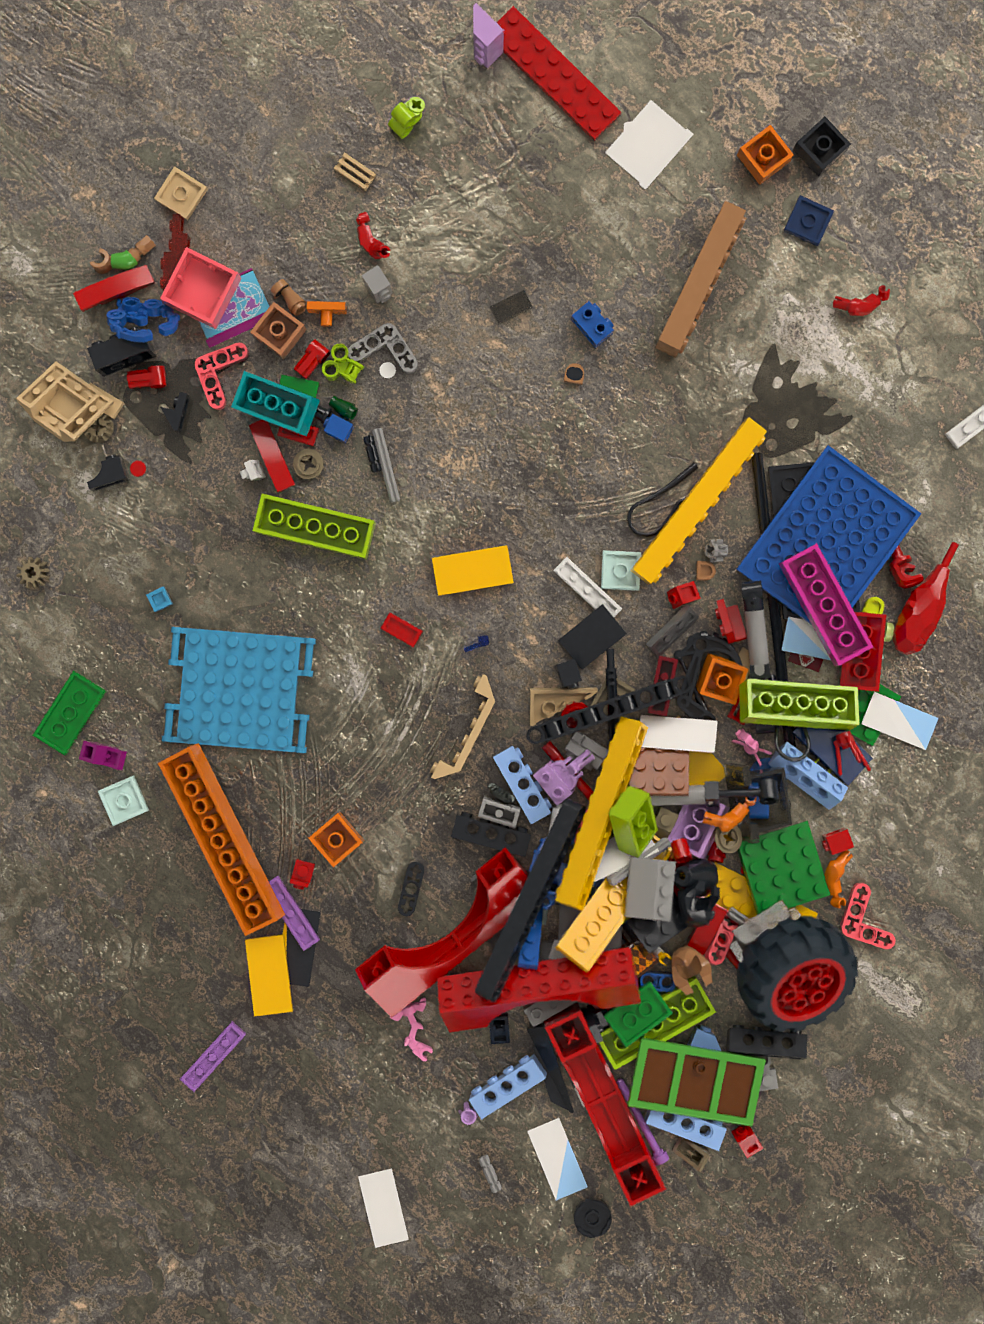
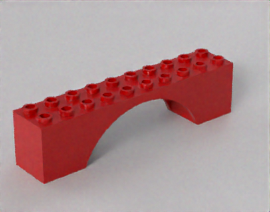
M506 847L475 871L477 889L474 902L464 920L451 933L434 943L417 948L401 949L384 945L355 969L364 991L391 1018L400 1013L412 1001L416 1000L424 991L431 988L437 982L438 977L445 976L451 969L460 964L467 956L475 952L483 943L491 939L494 934L505 926L529 875Z
M631 947L601 952L587 972L568 957L539 961L537 970L520 968L518 965H514L499 998L495 1002H491L475 993L477 983L484 970L437 978L439 1013L449 1033L488 1027L489 1023L498 1015L515 1007L535 1002L552 1000L580 1001L593 1004L601 1009L641 1003L637 970Z
M577 1002L544 1021L545 1029L585 1105L630 1207L666 1190L661 1174L608 1063L588 1027L579 1003Z

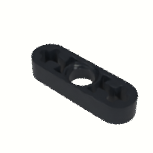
M420 861L411 862L407 868L398 904V911L403 916L412 915L416 908L425 867ZM415 865H419L421 870L416 875V879H420L419 882L413 879L408 880V876L411 878L413 876V871L410 869L415 867ZM407 884H415L417 891L414 894H409L406 891ZM403 895L409 898L415 897V901L410 900L409 906L412 907V910L409 909L408 912H404V908L401 907V905L406 904L407 898H403Z

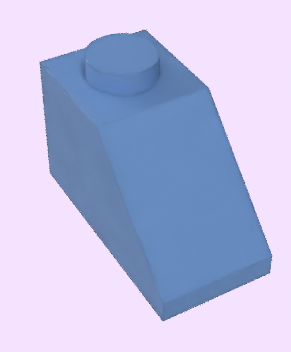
M705 1025L700 1027L694 1026L687 1045L721 1051L715 1035L711 1032V1028Z

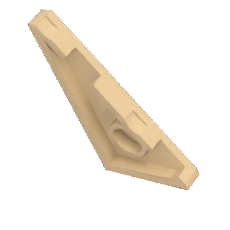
M530 688V726H534L537 722L550 718L557 712H561L566 707V704L570 705L573 701L579 702L591 698L597 693L598 689Z

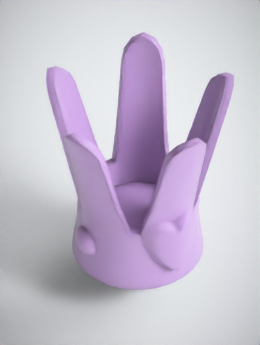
M464 1102L463 1112L461 1110L458 1111L462 1122L466 1125L473 1124L478 1117L475 1109H470L468 1102Z

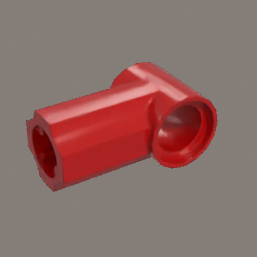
M314 339L306 348L304 356L293 369L307 380L317 366L321 365L328 358L331 351Z
M151 366L144 370L127 371L129 388L166 387L165 366Z
M677 839L670 843L672 851L668 861L676 862V870L690 861L692 855L687 839Z

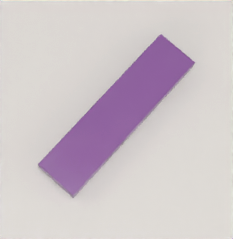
M279 875L270 880L269 883L285 913L282 919L304 951L318 942L320 938Z
M232 1021L180 1080L195 1092L242 1040L246 1033Z

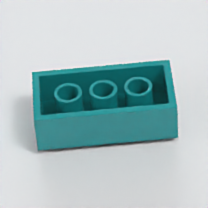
M244 371L231 407L307 436L320 400Z

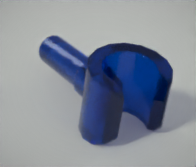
M488 635L478 636L479 643L464 648L465 653L478 647L488 646Z

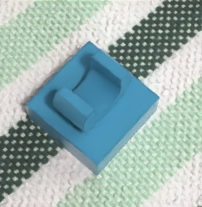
M164 586L146 594L154 612H158L173 604Z

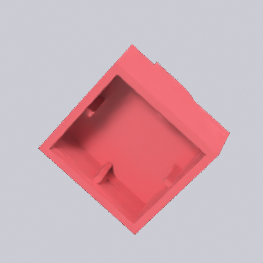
M186 247L160 299L165 305L216 329L242 278L238 272Z

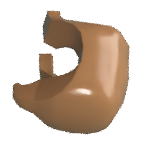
M687 945L679 947L673 952L671 958L672 979L674 984L685 995L693 993L687 979L699 973L706 986L713 982L711 964L702 954Z

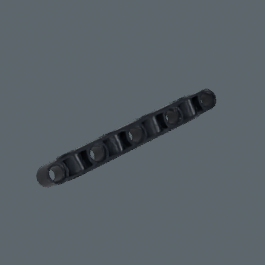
M687 676L667 679L548 720L540 725L531 727L526 734L527 740L532 744L550 741L670 700L678 695L687 693L692 687V682ZM680 679L688 681L689 685L686 690H680L677 687ZM643 692H649L652 696L651 701L643 703L640 695ZM607 704L614 707L615 711L611 716L604 713L603 709ZM570 717L577 719L578 724L575 728H570L567 725V720ZM533 730H538L541 733L538 741L531 738L530 734Z

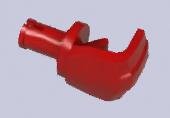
M898 545L891 554L893 561L889 564L897 586L906 589L919 585L924 581L923 575L910 576L905 574V572H913L916 566L910 564L912 561L911 556L903 555Z

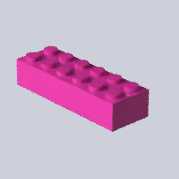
M817 544L779 563L834 666H839L873 648Z

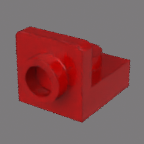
M694 581L676 586L667 591L668 600L673 609L701 599Z
M296 859L289 883L293 884V887L304 890V887L308 888L316 863Z
M741 1125L731 1132L747 1158L764 1149L750 1126Z

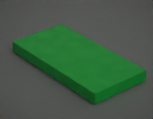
M73 670L33 733V736L66 756L107 690Z

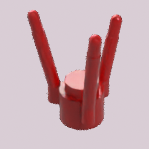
M846 731L836 735L837 741L833 743L836 748L839 776L842 775L840 747L843 750L851 748L857 762L861 763L862 761L867 771H870L871 768L857 746L851 732Z

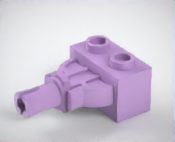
M588 749L569 764L567 763L572 759L570 756L565 760L555 762L550 760L534 773V778L556 805L560 804L574 792L578 778L583 775V772L579 771L595 759L593 754L590 755L591 752Z

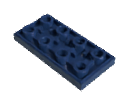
M796 727L791 733L807 748L802 727ZM806 727L811 743L810 751L844 785L849 786L865 766L862 761L861 763L857 762L851 748L843 750L840 747L842 775L839 776L836 748L833 742L837 741L836 735L846 731ZM856 742L869 764L873 758Z

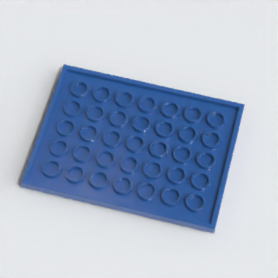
M827 445L736 570L751 581L761 580L762 589L812 625L779 563L817 544L853 608L922 513Z

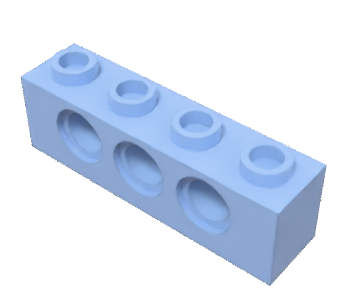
M785 742L779 747L786 756L798 758L803 755L801 751L789 742ZM775 751L768 763L828 810L842 801L848 789L846 785L807 756L801 761L791 762L785 760Z
M512 745L493 756V759L529 822L533 824L551 813L549 809L552 806L547 797L543 799L540 792L543 790L538 781L533 782L530 776L533 772L529 765H524L521 761V758H523L521 751L518 747L514 748ZM511 762H517L520 765L517 772H511L508 769ZM522 778L529 781V786L526 789H521L518 786V782ZM531 795H535L539 799L538 803L534 806L529 805L527 801Z
M535 1054L530 1057L529 1055L524 1056L519 1060L518 1065L514 1067L510 1065L503 1070L504 1074L499 1077L496 1075L491 1077L487 1081L488 1084L483 1087L479 1085L471 1091L472 1094L469 1101L481 1119L546 1079L547 1072ZM524 1071L527 1073L528 1077L521 1078L519 1077L518 1072ZM507 1081L511 1083L512 1087L505 1088L502 1082ZM493 1092L496 1097L493 1099L488 1098L486 1093Z
M647 1110L644 1118L646 1124L719 1151L727 1130L723 1122L673 1114L670 1119L663 1118L664 1112ZM685 1118L691 1119L690 1124L687 1126L681 1125L682 1120ZM703 1125L709 1126L708 1131L705 1133L699 1131Z

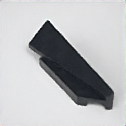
M544 1023L527 1028L534 1043L535 1055L547 1072L544 1083L550 1101L568 1110L570 1113H574L554 1047Z

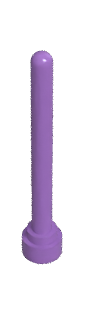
M619 1078L617 1084L627 1102L630 1091L624 1080ZM630 1107L653 1151L652 1158L656 1166L669 1160L667 1152L658 1146L639 1108Z

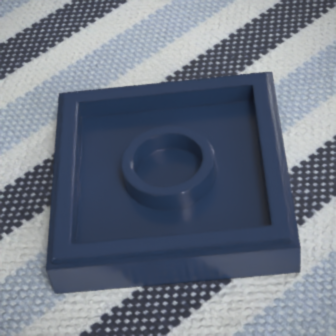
M800 195L783 231L818 247L834 210Z

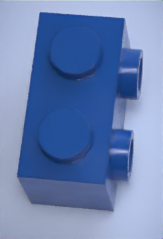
M588 301L571 316V321L593 347L597 348L613 334L614 325L608 318L604 319L600 314V308L595 303L592 304Z

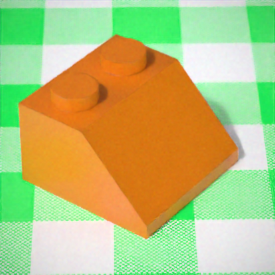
M708 653L696 684L699 694L736 705L739 697V685L744 682L748 668L726 658Z

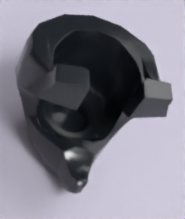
M696 880L693 886L678 891V903L684 924L689 927L709 925L715 916V910L712 909L720 898L719 887L712 885L711 895L706 898L696 897L704 892V881Z

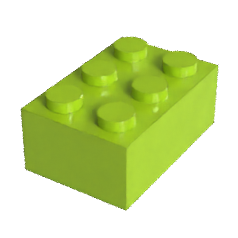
M628 786L625 792L621 793L617 803L611 807L609 817L618 850L639 858L658 831L649 793Z

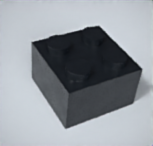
M824 116L796 142L793 150L819 177L848 150L851 143Z

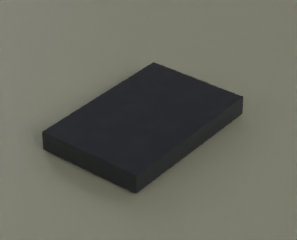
M602 604L558 641L583 670L627 633L604 604Z

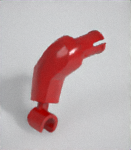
M360 213L356 218V222L359 225L357 232L360 246L374 259L389 257L390 253H387V251H390V248L375 239L370 226L365 225V223L370 221L368 213Z
M882 285L878 288V295L872 293L864 299L854 298L850 300L836 296L833 301V308L848 311V314L851 316L869 315L881 305V301L889 299L890 289L885 291V285Z

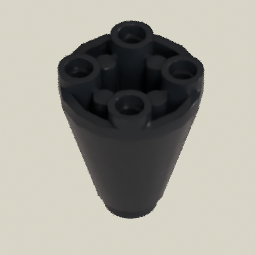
M693 859L675 870L674 881L684 890L693 886L696 880L704 881V892L696 897H706L711 895L712 885L717 886V866L706 859Z

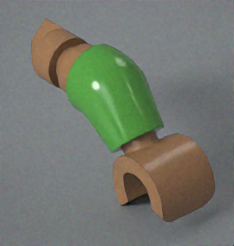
M146 235L135 244L134 249L131 248L121 253H113L111 256L107 251L100 248L99 253L104 258L103 262L95 263L92 261L90 265L100 274L108 273L112 268L121 270L133 269L138 265V261L141 259L140 256H145L155 246V243Z

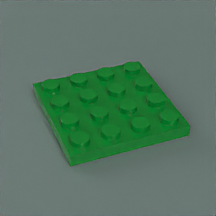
M808 821L742 840L741 846L737 851L757 917H764L830 895Z

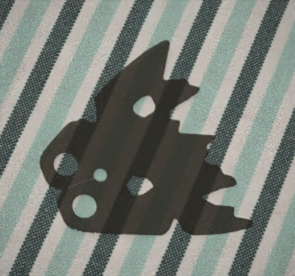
M776 344L770 346L755 377L752 391L756 395L758 402H752L746 407L742 419L743 423L745 419L750 417L768 431L764 435L766 439L758 447L759 451L768 458L781 456L812 443L815 440L816 431L821 435H829L842 428L853 418L852 415L843 417L841 413L832 416L824 415L837 402V399H829L827 396L818 397V391L816 390L817 382L799 388L798 382L792 383L791 378L798 368L800 360L793 361L790 359L781 365ZM779 376L783 380V384L780 388H773L772 383L775 377ZM797 418L799 420L798 424L790 429L786 425L787 420ZM774 423L775 429H769V424ZM768 439H775L778 446L775 450L770 451L766 448L765 444Z
M196 359L180 360L174 369H171L168 363L161 360L137 364L133 371L148 369L151 366H165L167 386L155 388L157 393L154 395L150 393L152 389L150 387L130 389L127 386L123 395L124 404L153 435L165 434L163 440L165 447L183 461L191 464L192 460L188 456L191 450L184 443L183 435L201 443V429L198 423L202 422L205 418H211L200 405V402L204 400L201 395L204 393L202 385L194 386L190 381L192 377H198L195 368ZM210 359L212 362L206 363L205 361H202V365L199 366V368L202 367L204 370H206V366L208 364L212 363L213 367H215L216 364L214 363L213 359ZM217 360V362L220 363V364H223V363L226 362V361H222V360ZM229 367L216 371L217 375ZM207 379L206 387L213 388L216 384L215 379ZM135 391L142 394L141 402L133 403L130 400L131 393ZM179 392L187 393L190 396L181 434L174 431L165 415L158 411L159 405L163 403L169 409L175 410V407H173L174 399L176 396H179Z

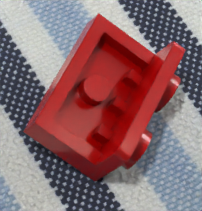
M724 599L717 600L718 608L715 609L717 619L722 620V625H719L722 636L726 635L729 644L747 639L738 605L726 608Z

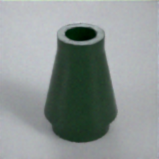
M333 396L329 402V406L344 420L352 421L358 413V408L354 403Z

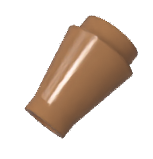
M290 286L281 291L290 313L298 316L307 309L306 301L294 292Z

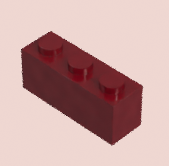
M659 656L653 684L675 678L678 659ZM670 700L649 706L648 713L667 717Z

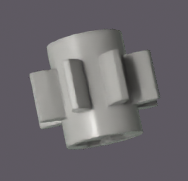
M710 539V543L705 546V556L710 558V562H723V558L728 555V545L723 544V539Z

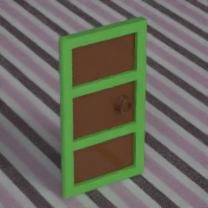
M641 1037L627 1106L752 1127L766 1060L762 1057Z

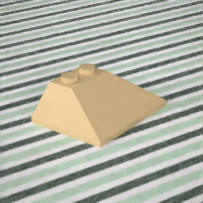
M58 362L53 363L16 398L17 402L36 423L63 442L75 441L114 404L113 400Z

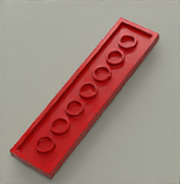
M514 6L497 22L504 30L503 52L593 141L621 115V111Z

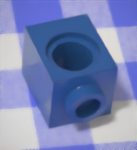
M334 414L331 417H327L323 424L325 434L345 444L354 429L352 423Z

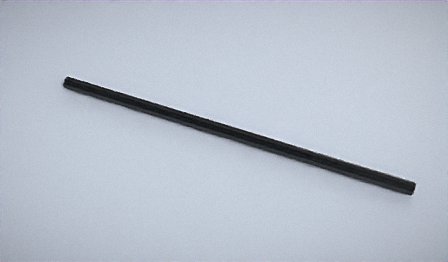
M758 452L752 456L760 534L762 535L770 524L763 454ZM767 593L777 681L789 682L785 651H782L784 638L780 603ZM782 726L784 743L789 742L796 748L795 736L791 733L794 730V726Z

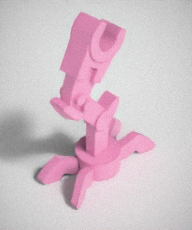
M739 729L736 732L737 738L741 741H731L732 743L744 746L745 752L749 755H754L759 766L762 764L756 754L758 751L768 755L772 754V752L759 748L758 742L750 734L746 733L744 729Z
M424 997L420 999V1002L408 1004L391 1019L399 1021L402 1016L408 1017L411 1030L409 1036L405 1038L404 1046L408 1044L412 1052L422 1061L426 1062L427 1057L423 1055V1052L428 1051L432 1053L433 1049L415 1040L417 1029L423 1030V1025L417 1022L414 1016L415 1012H423L425 1009L426 998Z

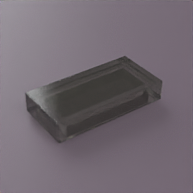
M525 290L490 306V309L499 325L532 309V305Z

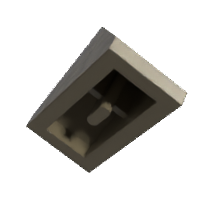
M683 1137L678 1138L672 1149L675 1154L699 1172L702 1171L710 1157V1153L705 1146Z

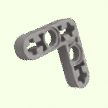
M391 323L383 324L351 345L348 349L349 359L359 363L387 346L405 373L412 374L418 368L415 356L396 327ZM387 328H388V330H393V331L391 332V333H392V336H391V337H389L388 335L384 336V337H383L384 342H382V343H381V340H380L379 336L376 335V334H378V333H380V336L384 335V334H385V329H387ZM370 338H375L378 341L375 348L367 346V341ZM364 343L366 350L369 352L365 353L363 350L360 352V357H352L354 354L353 350H361V344ZM396 344L404 346L402 353L397 354L394 352L393 348ZM405 355L409 362H414L412 364V369H410L409 367H404L406 365V362L402 357H404Z

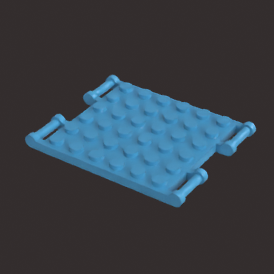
M171 627L173 635L171 658L168 659V665L183 666L180 704L165 703L164 706L166 717L164 736L162 735L163 742L199 743L200 745L307 753L305 742L307 721H309L310 715L295 714L298 676L313 677V671L311 670L313 647L316 644L315 638ZM180 633L186 634L183 660H178ZM301 643L306 644L304 670H299ZM174 710H179L177 736H172ZM300 720L298 745L292 746L294 721Z

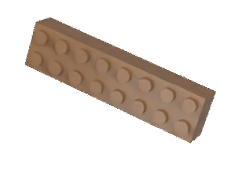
M724 202L658 340L656 349L675 358L678 353L682 354L689 340L686 336H691L697 324L694 319H699L705 307V304L702 302H707L714 288L710 285H715L722 271L719 267L723 268L730 254L727 250L731 251L738 238L737 234L740 233L747 219L744 217L746 210L730 202Z

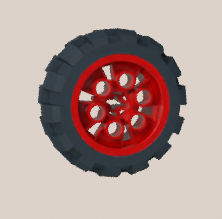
M800 916L798 920L788 918L778 922V926L771 930L769 928L765 929L757 935L758 940L754 944L748 945L742 954L743 962L738 963V992L743 1002L758 1022L782 1032L787 1028L793 1032L805 1030L806 1026L810 1024L816 1026L827 1020L826 1016L833 1011L837 1012L845 1004L844 999L847 995L852 994L856 986L855 977L858 976L857 957L854 954V949L843 934L831 923L812 916Z

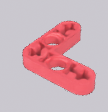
M243 343L229 345L200 356L195 361V368L207 401L214 410H221L226 406V397L216 371L248 358L249 350ZM237 348L245 350L242 352L243 356L239 357L238 354L233 355L232 357L234 358V360H231V356L228 353V351H231L232 354L236 353ZM219 354L227 356L225 363L220 364L217 362ZM213 357V361L216 364L215 367H213V364L211 363L206 366V370H204L202 367L199 368V366L202 365V361L210 363L212 362L210 358ZM207 379H215L216 384L213 388L206 387ZM219 389V392H216V395L219 399L222 398V400L220 401V405L217 406L215 403H212L213 401H215V398L211 392H215Z
M856 883L852 887L840 924L841 932L847 937L883 949H891L896 941L893 934L862 923L871 890L865 883ZM862 886H864L863 890H865L866 893L861 894L860 900H862L863 903L854 901V897L857 899L859 898V893L857 892V889H861ZM859 905V914L852 915L850 911L851 906ZM848 916L857 919V922L852 921L851 926L854 927V930H850L849 933L845 929V926H849L851 922L850 919H847ZM865 929L872 930L873 935L870 939H864L863 931ZM879 931L878 936L886 938L888 935L890 942H886L884 945L883 941L876 939L877 932Z
M731 918L730 922L732 925L729 926L728 922L723 919L705 952V958L709 960L712 966L719 965L724 961L739 924ZM719 934H723L726 937V942L723 945L718 941ZM712 953H716L717 960H713Z

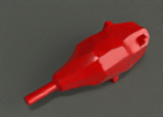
M951 543L942 563L938 564L927 578L911 592L901 614L898 616L892 640L896 650L900 653L909 655L921 651L936 629L946 605V587L950 573L948 566L959 544Z

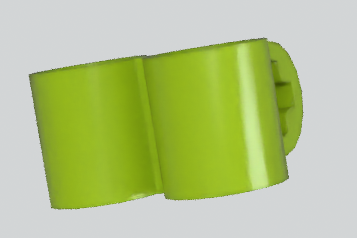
M412 97L405 104L400 102L392 110V118L388 126L401 139H404L412 131L413 126L422 118V112L425 108L424 101L419 97Z
M344 344L334 345L331 349L334 361L329 360L322 365L324 377L327 380L334 381L340 375L345 380L356 384V378L359 372L364 369V366L349 359V352ZM338 350L345 351V355L342 358H337L335 353ZM330 366L336 368V372L333 375L326 373V369Z

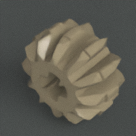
M28 557V562L25 560L21 561L23 567L17 566L21 573L16 574V577L22 578L19 583L22 585L26 583L25 586L28 589L31 587L38 589L39 585H45L43 579H50L45 575V573L50 572V569L45 568L47 563L41 562V558L36 557L34 560L33 557ZM31 570L36 572L35 576L30 574Z

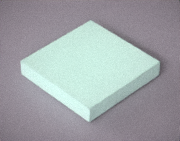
M603 550L601 589L639 591L640 578L630 570L641 557V552Z
M134 775L98 791L112 826L149 811Z

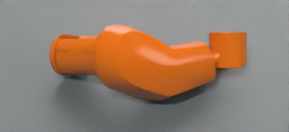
M745 797L743 805L739 802L731 812L723 816L706 811L704 817L707 818L703 819V824L719 827L721 832H728L744 819L750 811L747 808L756 804L757 797L753 801H749L747 799L749 797Z
M848 850L841 852L835 860L830 861L824 874L830 891L829 896H833L830 904L839 909L841 908L840 905H846V899L839 897L838 894L842 892L840 878L845 872L844 867L853 858V855Z

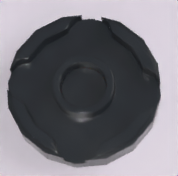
M587 1198L581 1201L576 1206L573 1214L577 1230L583 1236L589 1238L604 1235L610 1229L612 1223L611 1211L608 1205L598 1198Z

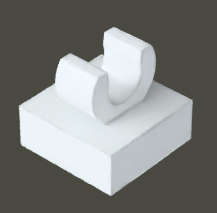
M259 460L244 462L246 469L240 471L242 479L250 478L251 481L266 477Z

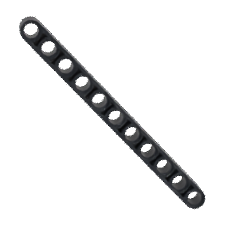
M569 798L563 802L475 989L477 995L491 1002H495L499 998L583 820V816L586 813L585 805Z

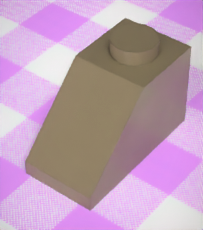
M659 806L655 814L658 828L655 835L660 839L668 838L679 815Z

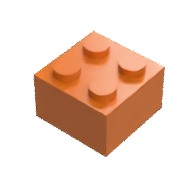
M769 125L740 147L737 156L759 185H761L790 163L794 154L774 128Z
M338 812L309 837V840L332 867H335L365 841L341 812Z

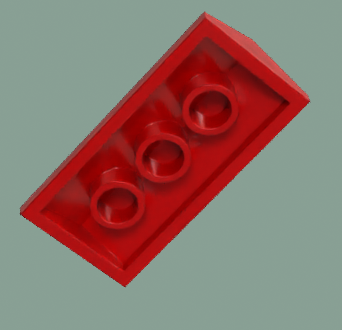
M855 612L873 648L842 664L840 686L858 687V690L879 692L886 614Z

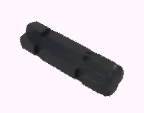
M372 435L365 436L363 440L367 446L366 452L371 463V471L373 473L380 472L382 468L379 463L377 448L374 445V437Z

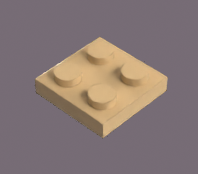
M174 166L154 199L188 221L208 188Z

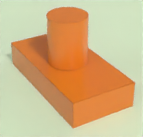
M307 301L308 313H321V326L332 327V314H347L345 302Z

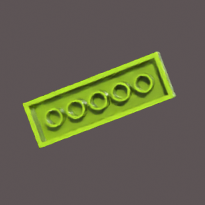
M261 494L253 532L367 560L376 522L350 514Z
M746 679L739 685L740 723L851 730L859 725L858 687Z
M696 976L687 979L693 993L685 995L676 986L671 992L660 994L673 1014L644 1034L642 1038L667 1041L716 1013ZM611 1026L603 1029L604 1032L601 1033L603 1041L599 1043L614 1070L637 1058L641 1037L626 1048Z

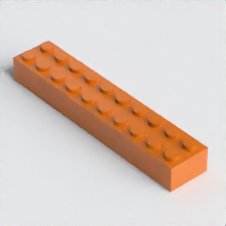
M199 743L189 746L159 762L158 765L244 935L247 936L285 916Z

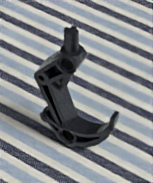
M702 630L693 636L690 635L687 639L686 647L682 651L677 650L674 653V658L679 660L686 674L685 676L692 682L691 689L687 693L678 695L676 699V705L690 719L702 720L704 716H709L713 721H716L715 716L710 713L702 694L698 693L695 686L703 653L720 652L732 658L735 663L742 665L740 656L735 651L734 646L729 644L725 637L723 639L720 638L716 632L708 634L706 630ZM697 640L705 641L706 648L704 650L697 649ZM691 655L692 658L687 669L682 658ZM686 679L683 680L680 690L688 688L689 684ZM693 691L696 695L695 699L697 703L694 700H692Z

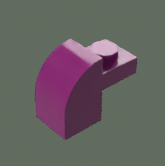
M83 741L79 759L92 764L123 770L127 751L102 743Z

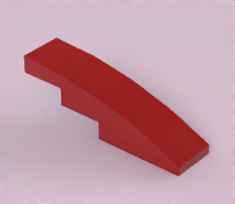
M147 265L89 285L74 292L73 295L81 311L84 312L99 304L104 305L117 298L122 299L155 282Z
M261 419L250 424L249 428L277 492L280 493L295 486V482L268 421Z
M717 905L712 909L715 910V916L709 925L695 927L684 945L694 948L703 956L727 913V910Z

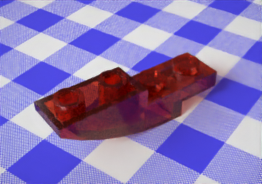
M173 214L172 220L169 221V229L172 232V239H169V250L171 252H164V258L160 260V266L163 269V277H160V288H163V291L185 248L190 249L191 238L188 233H183L184 219L181 214Z

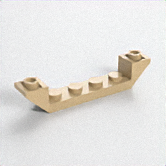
M484 674L482 677H477L473 686L476 687L475 692L487 697L488 700L487 702L482 701L478 709L481 711L478 719L474 717L470 728L473 730L470 736L465 735L461 743L464 748L461 753L457 751L452 761L456 763L455 766L442 760L439 763L435 762L430 770L433 773L431 777L433 779L461 771L495 703L488 678Z

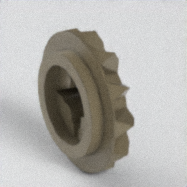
M103 413L84 432V435L95 443L107 441L114 431L111 418ZM99 421V424L106 428L99 429L97 435V431L92 427L96 426Z
M303 449L294 457V471L303 479L310 480L316 478L323 471V458L313 449ZM311 457H312V462H311V463H312L316 468H314V467H313V468L309 467L308 470H306V469H305L306 466H305L304 463L301 462V461H306V462H308L309 459H311Z
M735 826L728 832H721L718 827L714 832L715 839L713 841L717 844L716 848L720 849L723 853H733L740 848L742 833L738 826ZM728 834V837L733 841H726L723 835Z

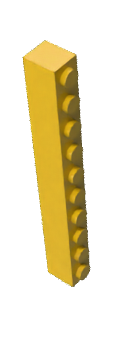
M750 417L743 421L632 567L631 572L647 584L656 583L662 576L661 570L664 567L668 568L674 560L672 558L674 553H679L685 546L683 541L686 537L690 538L697 530L695 528L696 524L699 521L703 522L707 517L708 513L706 511L710 506L714 507L720 499L718 495L721 491L725 492L731 485L730 479L733 476L737 477L743 469L741 467L743 462H748L754 455L752 450L756 445L759 447L766 439L764 435L767 432Z
M621 716L620 721L615 726V735L609 743V751L607 757L603 760L601 774L596 779V788L589 799V807L583 816L581 830L576 835L575 847L570 852L569 863L563 872L561 886L556 891L555 901L563 905L584 911L612 831L609 811L617 803L621 793L627 789L648 727L643 722Z

